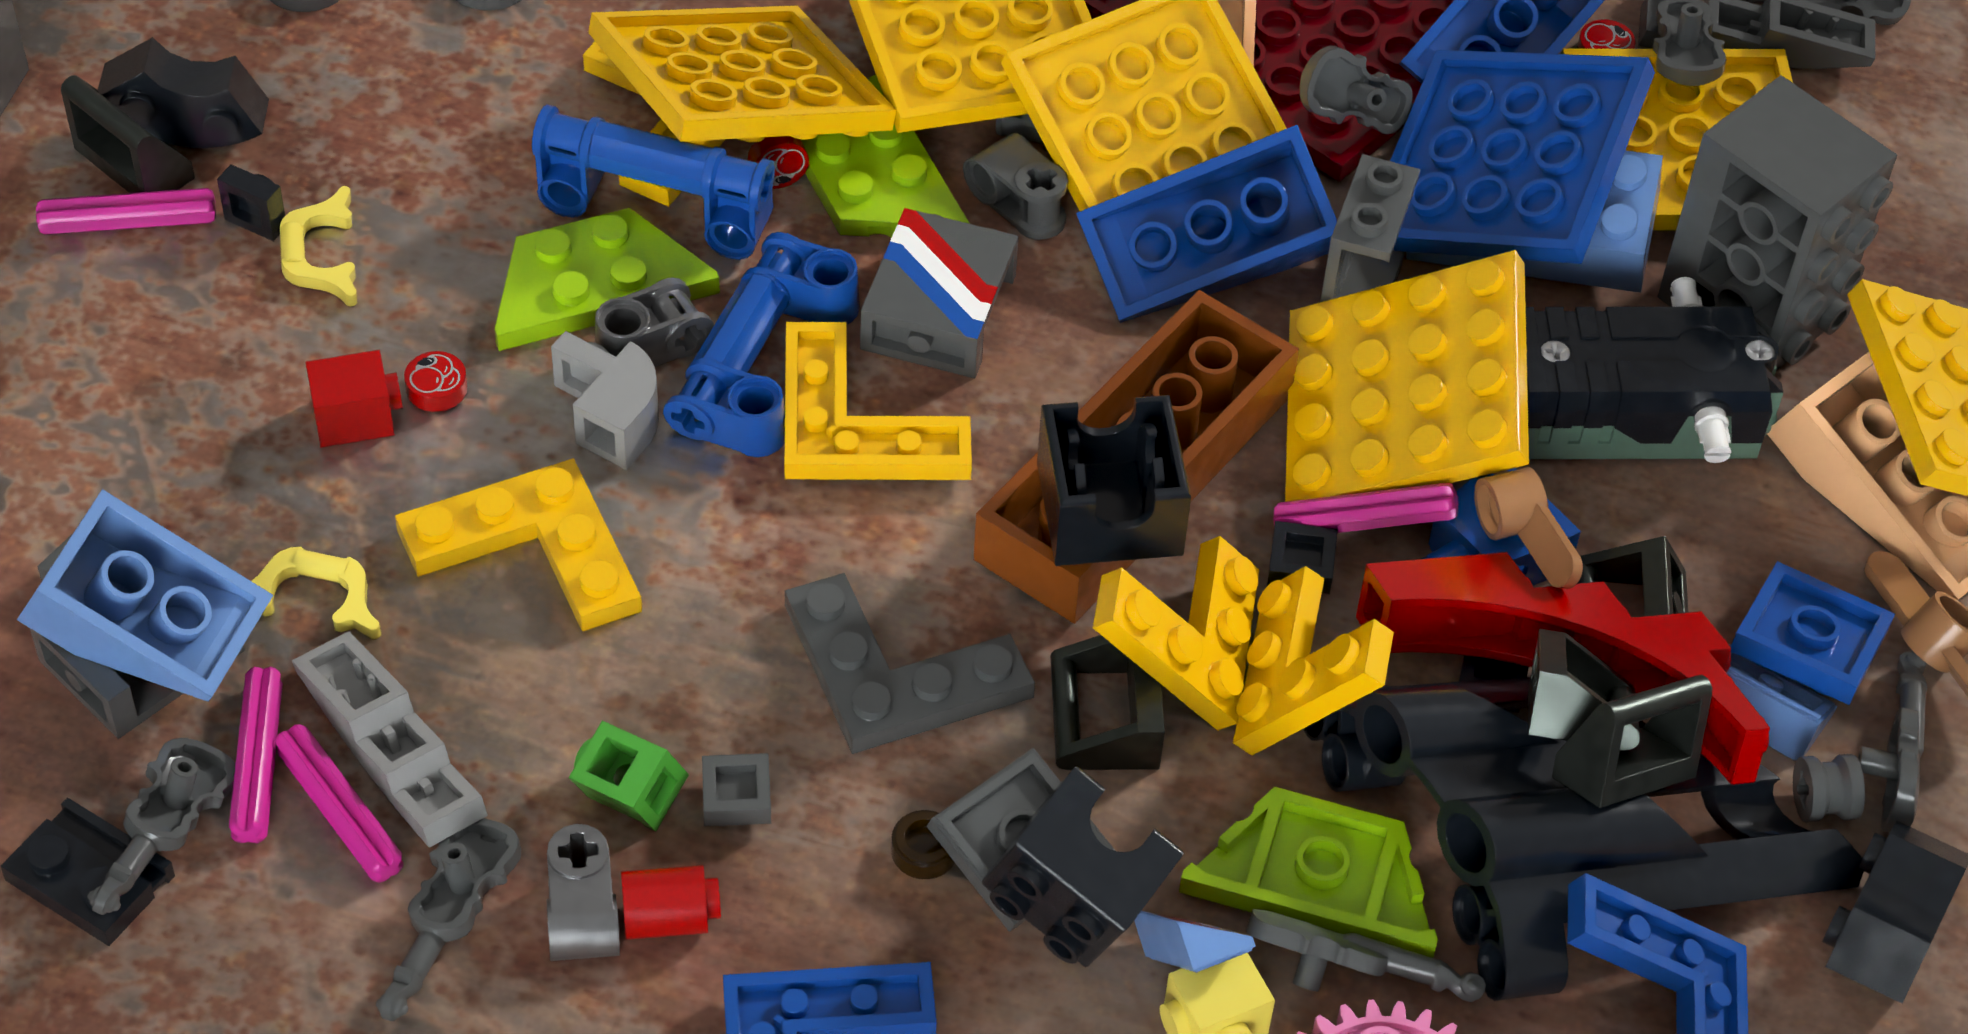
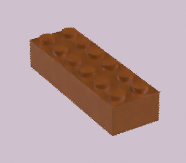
M1198 290L1078 411V420L1092 428L1112 427L1122 423L1131 415L1134 409L1135 398L1170 395L1192 501L1288 400V389L1293 384L1295 378L1294 374L1296 372L1299 348ZM1037 452L976 513L973 560L1075 624L1097 601L1101 576L1121 567L1127 570L1135 560L1055 566L1037 467Z

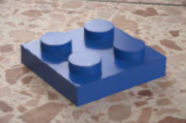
M1777 561L1738 628L1731 644V652L1754 662L1758 666L1768 668L1808 686L1822 695L1850 705L1891 626L1895 613Z

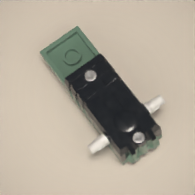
M1680 277L1671 283L1670 291L1673 296L1670 298L1672 307H1606L1605 311H1595L1594 307H1576L1575 311H1565L1564 307H1545L1544 311H1534V307H1526L1529 459H1706L1710 463H1721L1727 459H1757L1764 436L1771 431V426L1777 422V411L1784 393L1782 383L1775 377L1779 346L1755 321L1752 307H1704L1701 296L1697 295L1696 282L1690 277Z

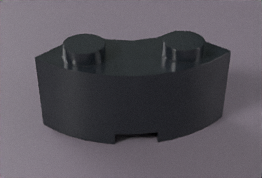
M153 37L106 62L97 90L98 93L162 142L189 148L230 146L261 135L269 98L236 56L216 62L190 61L170 53Z
M1896 821L1887 838L1875 833L1858 868L1870 875L1852 911L1839 905L1823 938V943L1834 947L1825 967L1903 1003L1968 866V853L1899 821Z

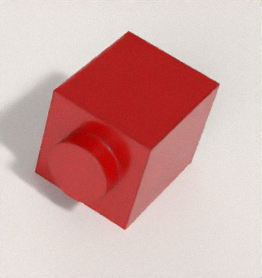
M380 350L305 362L320 448L395 435L391 411L403 409L397 372L384 374Z

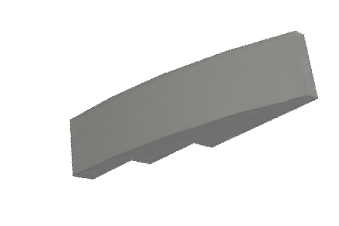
M350 631L292 660L295 671L356 759L394 808L429 848L488 816L482 796L450 763L444 742L414 712L407 690Z

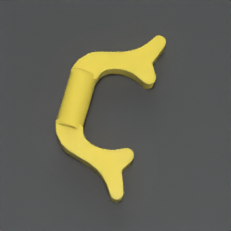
M342 186L328 200L293 210L282 219L280 224L281 267L284 277L293 285L329 292L339 297L347 306L352 307L357 304V290L353 285L356 278L355 265L352 262H346L335 267L321 268L310 265L305 259L304 237L310 229L320 226H333L347 230L352 227V213L348 209L351 203V191L349 187Z
M290 547L274 555L259 575L252 580L253 583L273 594L272 599L262 613L263 616H271L274 613L275 592L278 586L290 577L304 575L340 583L343 588L348 590V595L343 605L332 615L335 630L344 632L356 629L371 639H378L381 636L379 622L371 615L367 608L368 584L365 571L360 563L351 557L341 558L307 551L302 547Z

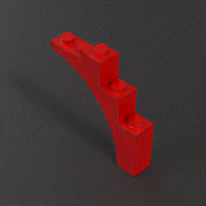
M1507 552L1366 564L1356 619L1361 626L1375 619L1393 631L1390 653H1448L1477 656L1532 667L1539 629L1568 634L1634 686L1636 693L1697 675L1707 677L1712 685V698L1701 754L1720 771L1731 785L1753 783L1756 781L1763 753L1766 752L1769 745L1770 727L1736 686L1733 679L1728 676L1727 672L1731 664V647L1702 611L1632 618L1628 610L1622 606L1604 581L1580 583L1571 589H1562L1554 586L1533 587L1530 579L1522 573Z

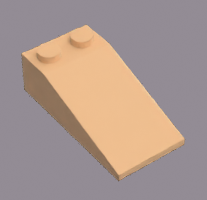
M1867 352L1771 426V431L1767 435L1808 484L1889 552L1898 556L1907 567L1936 591L1947 593L1959 600L1968 593V496L1919 483L1870 353Z

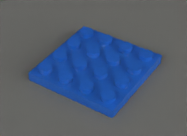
M1436 50L1390 159L1391 162L1421 169L1393 250L1476 257H1491L1516 250L1522 260L1582 264L1655 74L1649 58Z

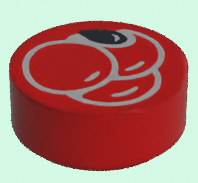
M1600 19L1592 21L1582 28L1577 49H1635L1636 39L1633 32L1624 24L1613 20Z
M791 136L765 137L760 142H754L747 157L748 161L759 163L763 158L773 160L775 164L773 189H780L794 184L805 174L809 166V156L801 139Z
M443 351L423 353L411 360L404 372L407 397L413 405L422 410L439 412L451 409L458 405L467 393L468 386L465 366L453 354Z

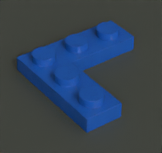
M1587 873L1568 884L1567 944L1675 991L1677 1034H1749L1747 951L1745 945Z
M931 962L723 975L726 1034H936L937 1019Z

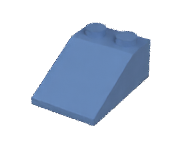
M102 489L17 618V621L75 656L209 702L272 599L273 594Z

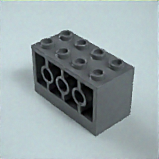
M1780 75L1703 133L1657 297L1672 307L1670 298L1673 296L1670 291L1671 283L1680 277H1690L1696 282L1697 295L1701 296L1704 307H1752L1755 321L1779 346V356L1776 362L1777 370L1786 362L1790 365L1796 364L1804 357L1818 336L1823 332L1828 335L1833 334L1844 323L1850 313L1851 306L1847 304V294L1855 287L1863 275L1865 267L1860 262L1865 249L1871 244L1878 232L1879 225L1875 223L1878 210L1892 192L1893 183L1889 179L1897 154Z

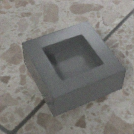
M769 753L702 756L704 826L771 824Z

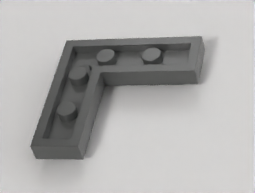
M845 573L785 590L786 610L852 754L1034 698L1035 682L1011 633L890 670Z

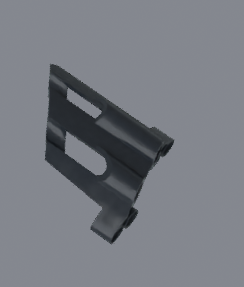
M1530 677L1403 686L1385 685L1304 728L1307 737L1312 741L1323 740V773L1328 785L1335 792L1399 786L1407 776L1416 775L1438 803L1440 810L1437 818V835L1443 856L1452 871L1462 881L1468 883L1460 885L1455 890L1452 904L1453 921L1459 937L1465 944L1479 945L1477 957L1478 974L1484 979L1486 984L1485 993L1494 1001L1560 993L1564 989L1568 979V956L1563 924L1568 923V884L1585 873L1669 911L1857 888L1864 872L1858 869L1862 861L1861 855L1836 828L1809 831L1795 824L1783 814L1773 796L1774 784L1780 778L1761 764L1755 782L1731 785L1720 771L1704 755L1700 754L1696 778L1599 808L1552 778L1556 753L1567 741L1529 735L1528 723L1506 711L1528 708ZM1639 721V728H1643L1646 723ZM1701 792L1705 808L1717 825L1736 840L1697 844L1677 822L1649 797Z

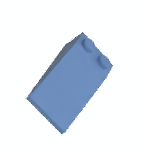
M1625 150L1582 264L1522 260L1525 264V276L1641 293L1660 194L1663 155ZM1406 252V259L1450 266L1487 258Z

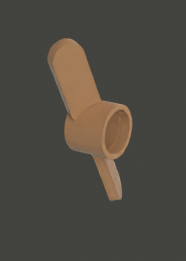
M1531 467L1513 471L1505 470L1493 473L1494 475L1478 479L1475 485L1474 499L1477 515L1486 535L1492 540L1518 535L1552 586L1562 589L1573 588L1579 582L1582 575V559L1549 510L1543 483L1535 470Z
M1877 551L1870 554L1864 567V572L1903 625L1901 635L1907 645L1931 667L1944 673L1950 672L1968 697V664L1963 659L1968 654V608L1951 595L1941 591H1937L1930 598L1898 556L1885 551Z

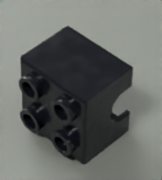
M1170 395L1135 398L1134 409L1131 415L1122 423L1108 428H1092L1082 424L1078 420V402L1042 405L1037 467L1055 566L1183 556L1191 494Z
M1074 767L1037 809L983 878L982 885L991 891L990 900L1000 912L1014 920H1022L1024 918L1045 935L1043 941L1046 947L1055 956L1067 963L1075 964L1078 961L1084 967H1088L1130 927L1181 859L1184 852L1157 829H1154L1144 843L1133 851L1117 852L1105 847L1099 842L1092 831L1090 815L1094 804L1106 789L1082 769Z

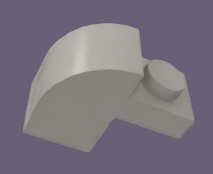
M565 331L551 346L554 386L578 398L573 403L576 444L627 470L653 440L658 428L657 376L654 364L647 353L631 341L617 356H614L598 343L586 342Z

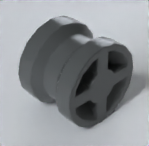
M1839 754L1831 762H1821L1814 756H1802L1796 760L1793 770V796L1797 813L1803 822H1819L1825 815L1836 814L1842 820H1857L1861 817L1865 804V783L1861 764L1855 755Z

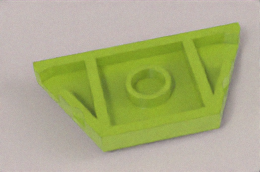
M871 76L868 80L883 95L877 76ZM893 125L892 131H874L862 137L836 133L817 134L813 139H801L809 156V166L805 174L840 235L868 237L873 234H884L892 238L904 208L936 214L944 218L970 224L915 131L897 133L895 125Z
M631 208L516 236L495 325L496 345L498 350L502 351L559 336L565 331L570 333L595 326L596 311L601 304L610 299L623 297L648 288L667 278H680L684 281L690 290V301L720 293L719 276L716 270Z
M1273 787L1254 805L1253 812L1248 818L1236 821L1219 837L1218 846L1197 866L1191 862L1183 870L1181 876L1180 893L1252 912V909L1275 912L1338 933H1356L1431 958L1434 957L1438 942L1435 929H1430L1422 903L1425 893L1419 872L1411 864L1410 854L1412 847L1404 821L1286 789Z

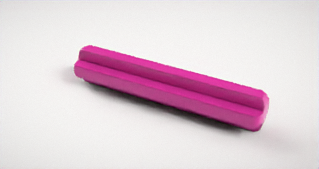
M209 188L41 199L36 205L37 226L40 233L44 235L209 224L214 222L216 218L215 196Z
M1439 483L1280 502L1274 507L1273 521L1274 525L1275 521L1333 528L1338 529L1337 533L1453 520L1458 515V496L1453 484Z
M271 666L264 669L252 667L245 674L229 818L231 837L234 841L241 844L246 842L260 843L268 834L276 755L275 740L278 735L283 686L279 670Z
M295 724L288 731L281 732L275 740V744L278 747V755L371 880L381 883L389 879L390 876L397 875L404 866L401 860L402 852L306 726Z

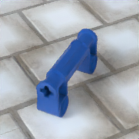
M548 104L543 106L537 117L532 136V152L536 160L538 183L537 194L543 205L553 213L571 218L581 216L590 204L605 172L702 196L704 199V237L710 248L721 256L735 260L746 259L753 254L774 207L773 182L775 164L773 160L763 158L759 163L728 156L724 148L717 146L711 148L680 142L675 138L607 122L605 119L596 116L592 117L590 121L559 114L556 106Z
M783 232L771 233L766 237L761 248V259L756 267L750 268L744 273L741 282L695 358L686 369L685 377L687 381L680 393L668 399L664 406L663 415L666 422L671 428L685 437L708 441L752 457H764L777 452L785 443V411L782 388L775 380L767 376L748 373L781 315L784 313L810 322H847V324L851 323L858 316L860 309L858 268L856 260L852 255L841 249L824 247Z

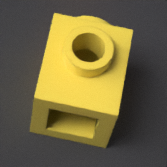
M1245 953L1197 973L1183 968L1169 973L1164 1004L1160 1005V1016L1167 1034H1268L1275 999L1249 954Z

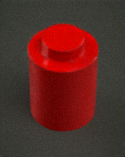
M704 865L621 871L626 940L708 933V920L721 919L718 877L705 878Z

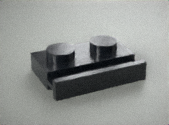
M67 797L61 803L62 811L52 821L46 819L0 867L5 881L107 946H110L155 898L153 892L164 881L169 883L175 877L172 862L156 852L135 881L131 890L120 896L121 906L118 911L104 915L92 911V905L87 895L90 891L102 886L108 870L116 862L132 838Z

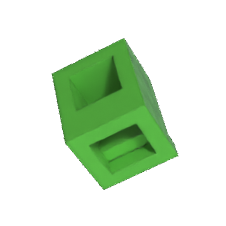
M602 720L593 737L588 739L579 749L575 758L574 769L569 779L588 798L640 821L645 827L656 832L689 774L667 749Z

